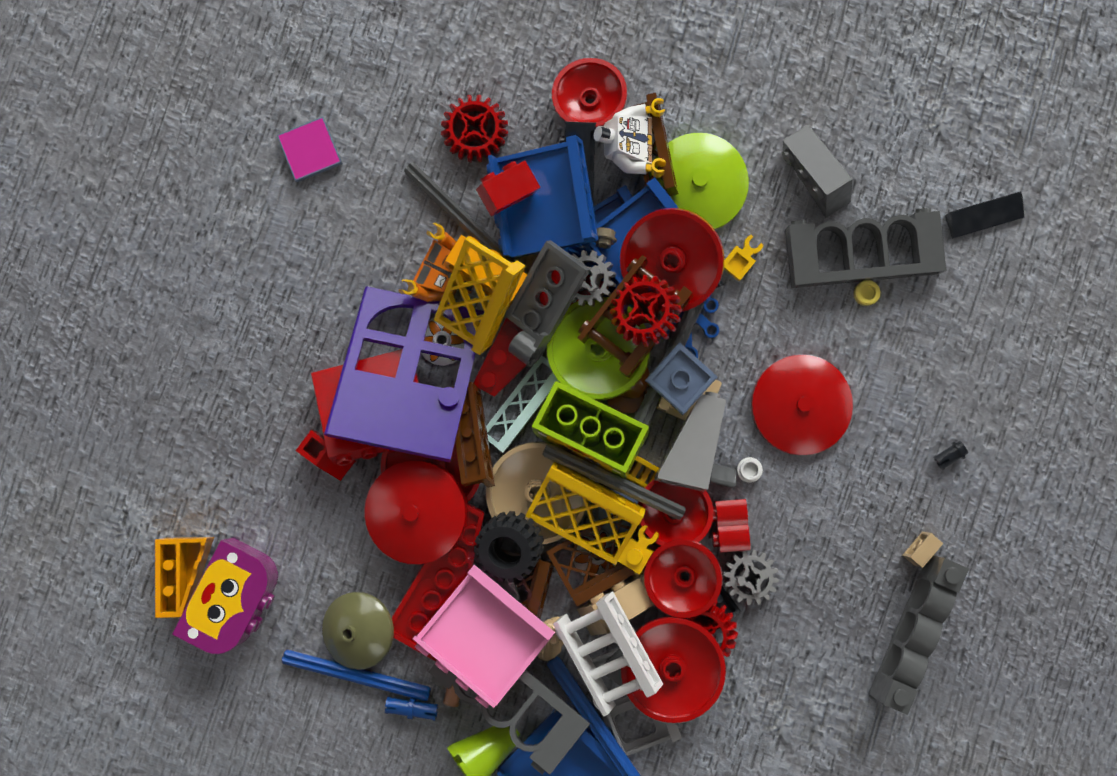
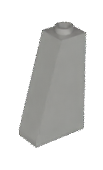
M705 392V395L702 394L694 403L658 469L654 481L703 492L708 490L726 399H721L720 394Z

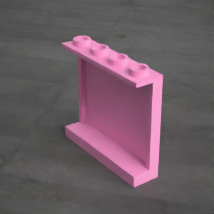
M473 565L468 571L466 578L417 636H414L413 640L417 642L415 648L427 657L430 653L437 659L435 665L446 674L450 670L456 675L457 679L455 682L466 691L471 688L478 695L475 699L485 708H488L489 705L495 708L554 636L555 632L477 566Z

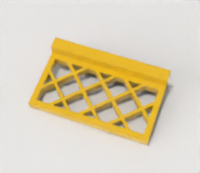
M467 237L464 240L434 321L473 345L471 350L481 355L493 343L525 265L519 261L511 263L471 237ZM469 248L478 253L480 261H471L468 253ZM494 262L503 268L501 274L494 276L489 263ZM482 265L487 278L478 279L474 267ZM467 268L472 281L464 283L460 271ZM489 282L493 291L492 295L485 296L481 286L482 283ZM474 285L479 298L470 299L466 287ZM459 289L464 301L456 302L452 291ZM481 302L484 314L477 316L473 304ZM466 305L470 317L462 319L458 307ZM446 309L452 310L455 321H451L443 316ZM464 323H473L476 330L475 336L467 331Z
M554 461L525 517L533 519L543 527L616 565L634 531L644 517L646 509L586 476ZM549 481L560 485L562 494L549 497L546 488ZM544 493L545 499L540 500L542 494ZM579 495L583 498L585 506L572 509L568 497ZM564 498L568 511L555 514L551 501ZM547 503L551 515L541 517L533 513L537 505ZM597 507L605 509L608 518L595 521L591 509ZM587 510L591 523L578 526L574 514ZM570 515L573 527L569 529L559 527L557 518ZM623 519L632 524L628 531L617 533L614 521ZM610 523L613 535L600 538L597 526ZM592 527L596 540L587 542L582 539L580 530ZM615 540L618 547L616 554L612 555L606 552L602 543Z

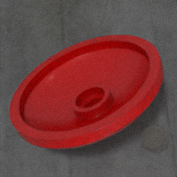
M583 58L568 64L559 72L552 87L554 108L564 122H596V127H604L605 122L611 120L615 113L624 109L627 100V86L621 72L613 64L598 58ZM588 99H594V100H595V101H594L593 103H591V104H589V103L586 102Z
M654 480L645 487V489L685 507L681 520L671 519L667 514L638 501V505L646 509L639 525L640 527L648 526L644 534L649 539L653 537L655 532L659 533L657 541L654 542L656 545L662 546L667 542L678 539H687L699 543L706 536L711 528L714 514L713 504L707 491H698Z
M678 539L663 544L653 552L645 567L644 584L649 598L657 608L673 617L691 618L706 612L716 602L722 588V571L717 558L707 547L696 541ZM688 572L690 579H682L681 573Z

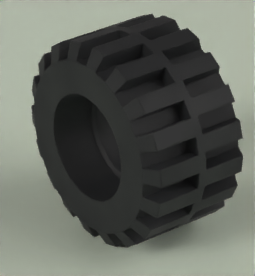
M509 511L507 515L505 512H502L497 517H492L479 532L475 540L477 544L474 546V553H478L475 559L477 563H482L481 570L483 572L487 570L490 573L488 576L492 579L494 576L498 577L499 582H504L505 579H508V582L512 583L516 579L520 581L526 575H529L540 560L544 550V546H542L544 538L538 535L541 529L539 526L534 527L532 525L535 521L531 518L526 520L523 513L516 516L515 511ZM498 537L513 539L520 547L521 556H510L504 553L499 547Z

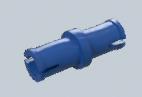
M387 697L385 707H387L385 708V714L407 716V719H413L414 717L433 721L437 719L438 711L436 710L438 709V704L417 702L414 698L403 700Z

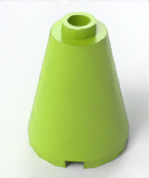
M492 726L449 745L447 750L465 776H491L516 745L513 743L509 733L510 726L505 728ZM516 729L517 736H520V733Z

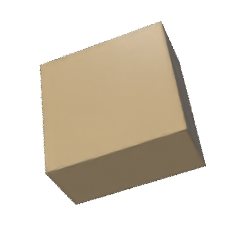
M922 531L902 556L914 566L923 568L943 543L932 533Z

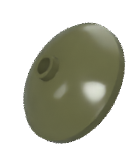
M351 592L338 597L328 607L323 619L322 635L328 652L338 663L351 669H366L378 664L388 654L393 642L394 627L389 611L379 599L368 593ZM348 629L352 632V637L348 636Z

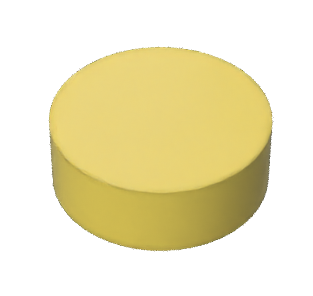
M862 281L854 289V298L860 305L870 306L880 298V288L874 281Z

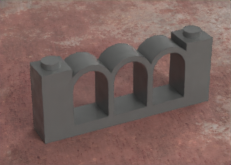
M931 208L917 209L916 213L911 216H893L882 225L874 219L862 218L855 221L848 228L838 222L828 221L815 229L814 223H807V220H795L791 222L792 225L785 229L791 288L937 275L947 271L940 211L931 212ZM890 225H901L909 232L913 264L890 266L887 230ZM855 228H866L873 233L876 240L879 267L855 269L852 247V233ZM831 231L840 238L844 270L819 271L816 243L819 232Z
M934 555L921 568L869 691V694L882 704L906 715L909 714L918 692L916 689L922 682L927 670L928 657L933 653L939 642L943 622L948 618L953 609L957 592H960L969 568Z
M435 664L430 669L429 673L433 676L430 680L440 689L444 687L451 689L453 686L455 693L461 700L471 704L479 703L475 698L469 697L463 692L461 686L455 682L457 676L450 670L446 674ZM525 670L519 679L534 692L511 720H496L490 714L489 709L485 708L482 704L481 710L483 717L489 724L501 728L510 726L509 733L513 743L523 751L533 752L529 757L533 760L531 766L542 775L545 771L550 775L590 723ZM539 695L560 712L562 716L541 742L528 745L518 738L516 724Z

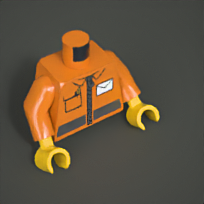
M433 223L438 229L437 233L433 235L430 231H427V235L438 239V241L433 240L413 280H401L408 284V290L399 289L401 294L412 295L426 302L441 301L452 271L444 266L445 260L457 242L445 232L442 225ZM474 285L466 287L469 294L472 293ZM457 289L452 291L453 296L455 295Z

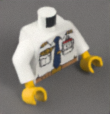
M657 98L653 100L651 106L642 104L625 108L615 113L611 120L605 122L604 127H596L594 139L604 143V156L612 160L624 173L647 174V172H651L652 176L656 178L664 175V170H658L655 167H664L666 161L662 158H657L652 162V117H648L650 113L655 117H660L664 114L665 109L656 110L654 108L655 105L663 104V99Z

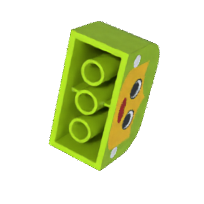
M557 381L554 382L532 425L534 434L546 443L556 445L568 453L623 479H626L649 433L648 425Z

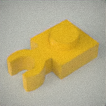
M749 235L744 240L743 249L736 245L724 260V270L738 281L744 277L756 262L751 255L759 253L763 248L762 243L757 248L750 247L749 242L753 238L752 235Z
M646 525L639 529V540L636 541L631 538L618 559V562L639 575L654 552L648 546L656 542L659 537V533L655 532L651 539L646 538L644 535L648 527Z

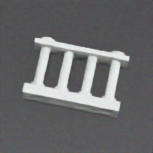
M613 591L604 595L596 602L597 610L572 622L568 615L565 614L553 623L557 637L563 641L593 697L595 707L601 711L603 717L608 715L616 706L614 700L639 689L644 692L646 697L656 694L663 685ZM601 619L605 620L610 633L583 645L576 631ZM614 642L618 644L623 656L596 668L589 654ZM625 666L630 667L636 678L608 691L601 677Z

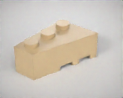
M645 568L640 575L635 573L632 575L633 578L626 582L623 580L612 586L610 591L602 592L589 599L590 602L577 608L580 616L582 617L597 610L596 602L612 591L628 620L653 606L654 603L649 598L644 584ZM603 619L586 626L591 636L608 634L610 632L608 625Z

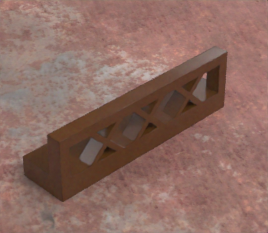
M656 92L647 94V102L637 105L645 104L646 106H651L653 100L658 98ZM660 105L654 106L656 110H661ZM650 113V117H652V133L655 137V142L652 145V154L666 161L664 167L658 166L657 168L658 170H664V175L660 179L664 181L665 191L669 196L677 195L679 193L663 116L655 117ZM649 172L643 174L645 186L646 183L654 178V176L650 178Z
M469 382L455 440L461 484L466 487L483 483L489 488L494 487L495 482L482 394L473 382Z

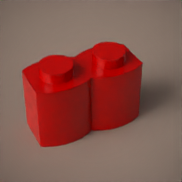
M746 499L714 501L713 522L716 524V532H712L713 547H717L720 553L751 550Z

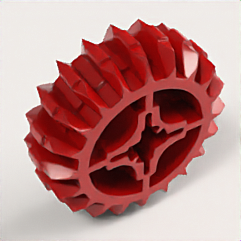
M467 95L468 102L465 103L461 98H458V107L450 104V109L453 113L444 112V117L447 120L441 121V126L445 128V130L441 131V135L447 138L444 144L445 146H452L450 153L455 154L459 151L458 158L460 160L465 155H468L467 159L470 163L473 161V156H477L479 163L482 162V155L484 154L488 159V156L491 155V150L498 154L500 149L496 144L504 146L505 140L501 137L508 136V131L503 129L508 126V121L502 120L505 117V112H497L499 104L495 103L490 107L491 98L488 97L483 103L481 95H477L476 101H472V96ZM472 111L483 112L476 117H471L467 114ZM490 118L495 123V131L491 139L484 130ZM460 119L465 129L461 133L462 136L457 139L454 130L457 121ZM469 124L473 127L479 126L481 134L475 130L471 132ZM475 140L483 144L477 147L465 145Z
M643 275L641 282H639L637 277H633L632 285L624 282L625 290H616V294L620 298L611 299V303L616 306L610 309V314L615 316L611 322L614 326H617L616 332L619 335L623 334L625 341L628 342L632 339V343L638 346L642 340L643 345L648 347L650 339H652L657 345L659 344V336L662 335L665 340L669 338L666 333L668 329L675 332L676 328L672 322L678 323L681 320L676 315L682 312L681 306L677 305L681 301L680 297L674 295L676 290L673 286L668 287L666 280L659 282L657 276H653L649 280L647 275ZM648 292L657 293L656 296L652 295L648 298L639 296ZM633 300L634 308L629 313V317L627 318V309L629 304ZM640 303H642L644 307H648L649 313L652 316V318H649L647 314H644V312L642 311L643 308L640 306ZM665 303V312L662 319L659 321L657 315L658 312L663 308L662 305ZM643 323H649L653 326L648 329L633 328Z
M716 600L706 612L688 619L705 627L715 639L714 633L720 627L723 633V641L719 646L723 656L729 657L731 654L730 649H734L736 646L734 640L737 639L738 632L734 631V629L737 628V622L730 621L733 618V613H724L727 608L726 605L720 608L716 607L718 603ZM702 615L708 616L712 619H705Z

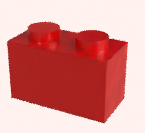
M525 160L519 164L513 161L502 168L503 172L498 175L492 172L480 179L482 183L476 191L491 217L533 195L541 188Z

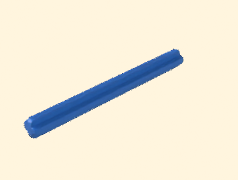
M286 650L282 657V663L285 665L423 701L429 699L431 692L429 686L364 669L347 668L337 662L291 650Z
M557 656L547 663V667L579 714L590 723L589 729L621 776H641L560 657Z

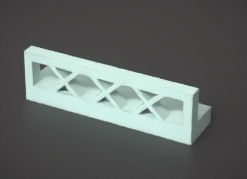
M543 356L532 366L486 426L488 433L494 425L504 424L505 434L499 442L488 435V441L503 453L545 401L554 382H559L553 372L547 380L537 381L536 370L541 363L551 369L549 361ZM534 375V381L528 382L531 376ZM544 383L538 390V384ZM535 384L536 394L531 400L522 401L521 389L526 385ZM518 395L519 401L512 402L514 398ZM528 403L523 410L522 404ZM519 404L520 415L517 419L506 421L505 410L508 406ZM503 414V420H504V421L497 422V420H498V419L501 417V415ZM508 423H513V424L510 426V428L508 429V428H507V424H508Z

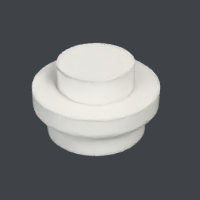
M744 458L737 466V474L745 482H755L762 475V465L755 458Z

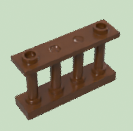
M643 255L639 260L635 258L626 269L628 274L592 320H586L578 330V333H580L578 339L583 344L591 338L618 359L621 365L619 371L627 378L632 376L656 344L650 339V344L647 347L643 345L641 340L632 353L629 351L626 353L596 329L605 317L610 321L615 317L610 314V309L614 307L611 299L620 298L616 294V290L624 291V282L631 285L633 277L638 276L642 279L643 275H647L649 280H651L654 276L644 268L648 261ZM683 287L681 291L676 289L674 294L680 297L681 301L677 305H680L682 310L693 298V293L686 287ZM640 303V306L643 308L642 311L644 312V314H647L649 318H652V316L649 313L648 307H644V305ZM660 310L657 315L659 321L662 319L664 315V312L662 310Z

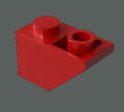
M310 430L295 450L315 466L342 481L356 462V460H352L353 462L348 465H334L328 458L324 436L315 430Z

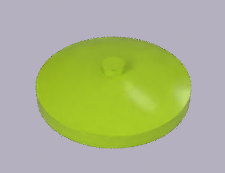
M708 133L685 134L670 141L668 145L679 193L670 196L678 208L694 212L704 218L714 230L723 227L738 214L747 197L749 177L743 158L726 140ZM656 178L665 190L664 181L660 178Z
M603 297L604 303L609 297ZM595 300V306L591 307L588 301H586L585 306L582 307L577 301L570 305L547 345V357L551 370L561 384L594 400H605L620 396L630 390L641 379L647 368L650 353L632 376L627 378L619 371L621 367L620 361L591 338L585 344L578 339L580 335L578 330L586 320L591 321L604 303ZM629 306L627 309V318L629 317V313L633 310ZM605 317L596 330L626 353L628 351L632 353L637 347L632 343V339L628 342L625 341L623 334L619 335L616 332L617 326H614ZM644 323L640 326H635L638 329H646Z

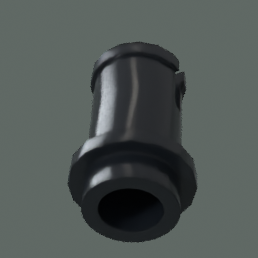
M961 441L957 443L952 442V446L933 457L935 461H938L937 465L941 470H944L960 458L963 460L966 458L965 455L968 454V450Z

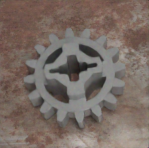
M582 250L581 257L573 254L572 256L585 266H587L585 264L587 262L596 263L598 266L588 267L591 269L588 274L591 275L590 283L592 286L583 282L579 289L580 292L588 290L591 295L577 293L572 302L574 303L579 299V305L582 307L585 306L586 301H588L591 307L595 306V300L604 303L602 296H610L609 287H616L611 278L617 275L615 272L609 271L613 264L611 262L605 263L607 257L603 254L598 257L597 252L593 250L590 256H588L585 250ZM604 278L603 285L600 288L601 279Z
M751 549L750 555L746 551H741L740 558L734 554L732 555L733 564L726 562V566L730 570L729 572H723V575L728 577L729 580L723 584L727 587L731 586L728 592L729 595L732 596L737 593L736 601L741 602L745 598L746 604L750 605L752 599H754L759 605L761 604V597L767 600L770 599L768 595L769 590L776 592L772 584L779 582V579L773 577V574L778 572V568L770 567L774 561L771 558L765 561L766 554L764 552L757 556L755 549ZM751 560L760 562L765 568H755ZM741 564L742 569L738 575H735L737 567ZM749 569L752 573L756 574V577L753 578V583L745 580V577L749 576ZM764 579H767L765 586L761 590L760 585ZM737 586H747L750 594L741 592Z

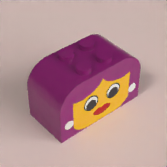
M234 537L221 540L172 635L211 654L225 653L245 642L253 631L257 632L263 621V618L260 617L265 608L269 609L275 598V595L272 593L277 585L278 570L274 561L265 553Z

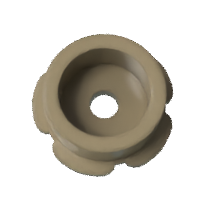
M597 228L599 241H595L596 246L603 249L611 248V245L617 242L615 238L616 232L609 228Z

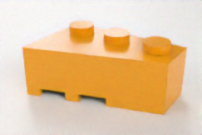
M463 235L459 237L445 260L444 266L451 271L454 269L466 239ZM467 236V237H471V238L474 239L475 241L479 242V241H478L477 239H475L474 237H472V236ZM469 248L468 253L471 261H480L478 253ZM490 249V250H492L493 252H495L496 254H498V255H500L501 257H503V256H502L500 253H498L497 251H495V250H493V249ZM494 262L489 263L493 275H500L503 268ZM482 265L474 267L478 279L487 278ZM462 269L460 271L462 279L466 282L472 281L468 269ZM524 271L521 275V278L518 282V285L515 289V292L512 296V299L508 305L507 310L509 309L520 287L522 286L525 278L527 277V274L524 273ZM489 282L482 283L481 286L484 289V294L486 296L492 295L493 291Z
M214 537L155 539V618L182 616L202 577Z

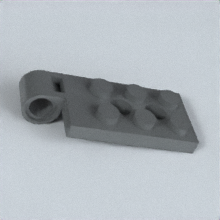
M551 240L545 242L505 317L524 330L513 338L508 351L528 367L534 365L542 356L591 270ZM554 270H557L561 276L558 284L552 280ZM542 291L548 295L549 300L546 306L540 301Z

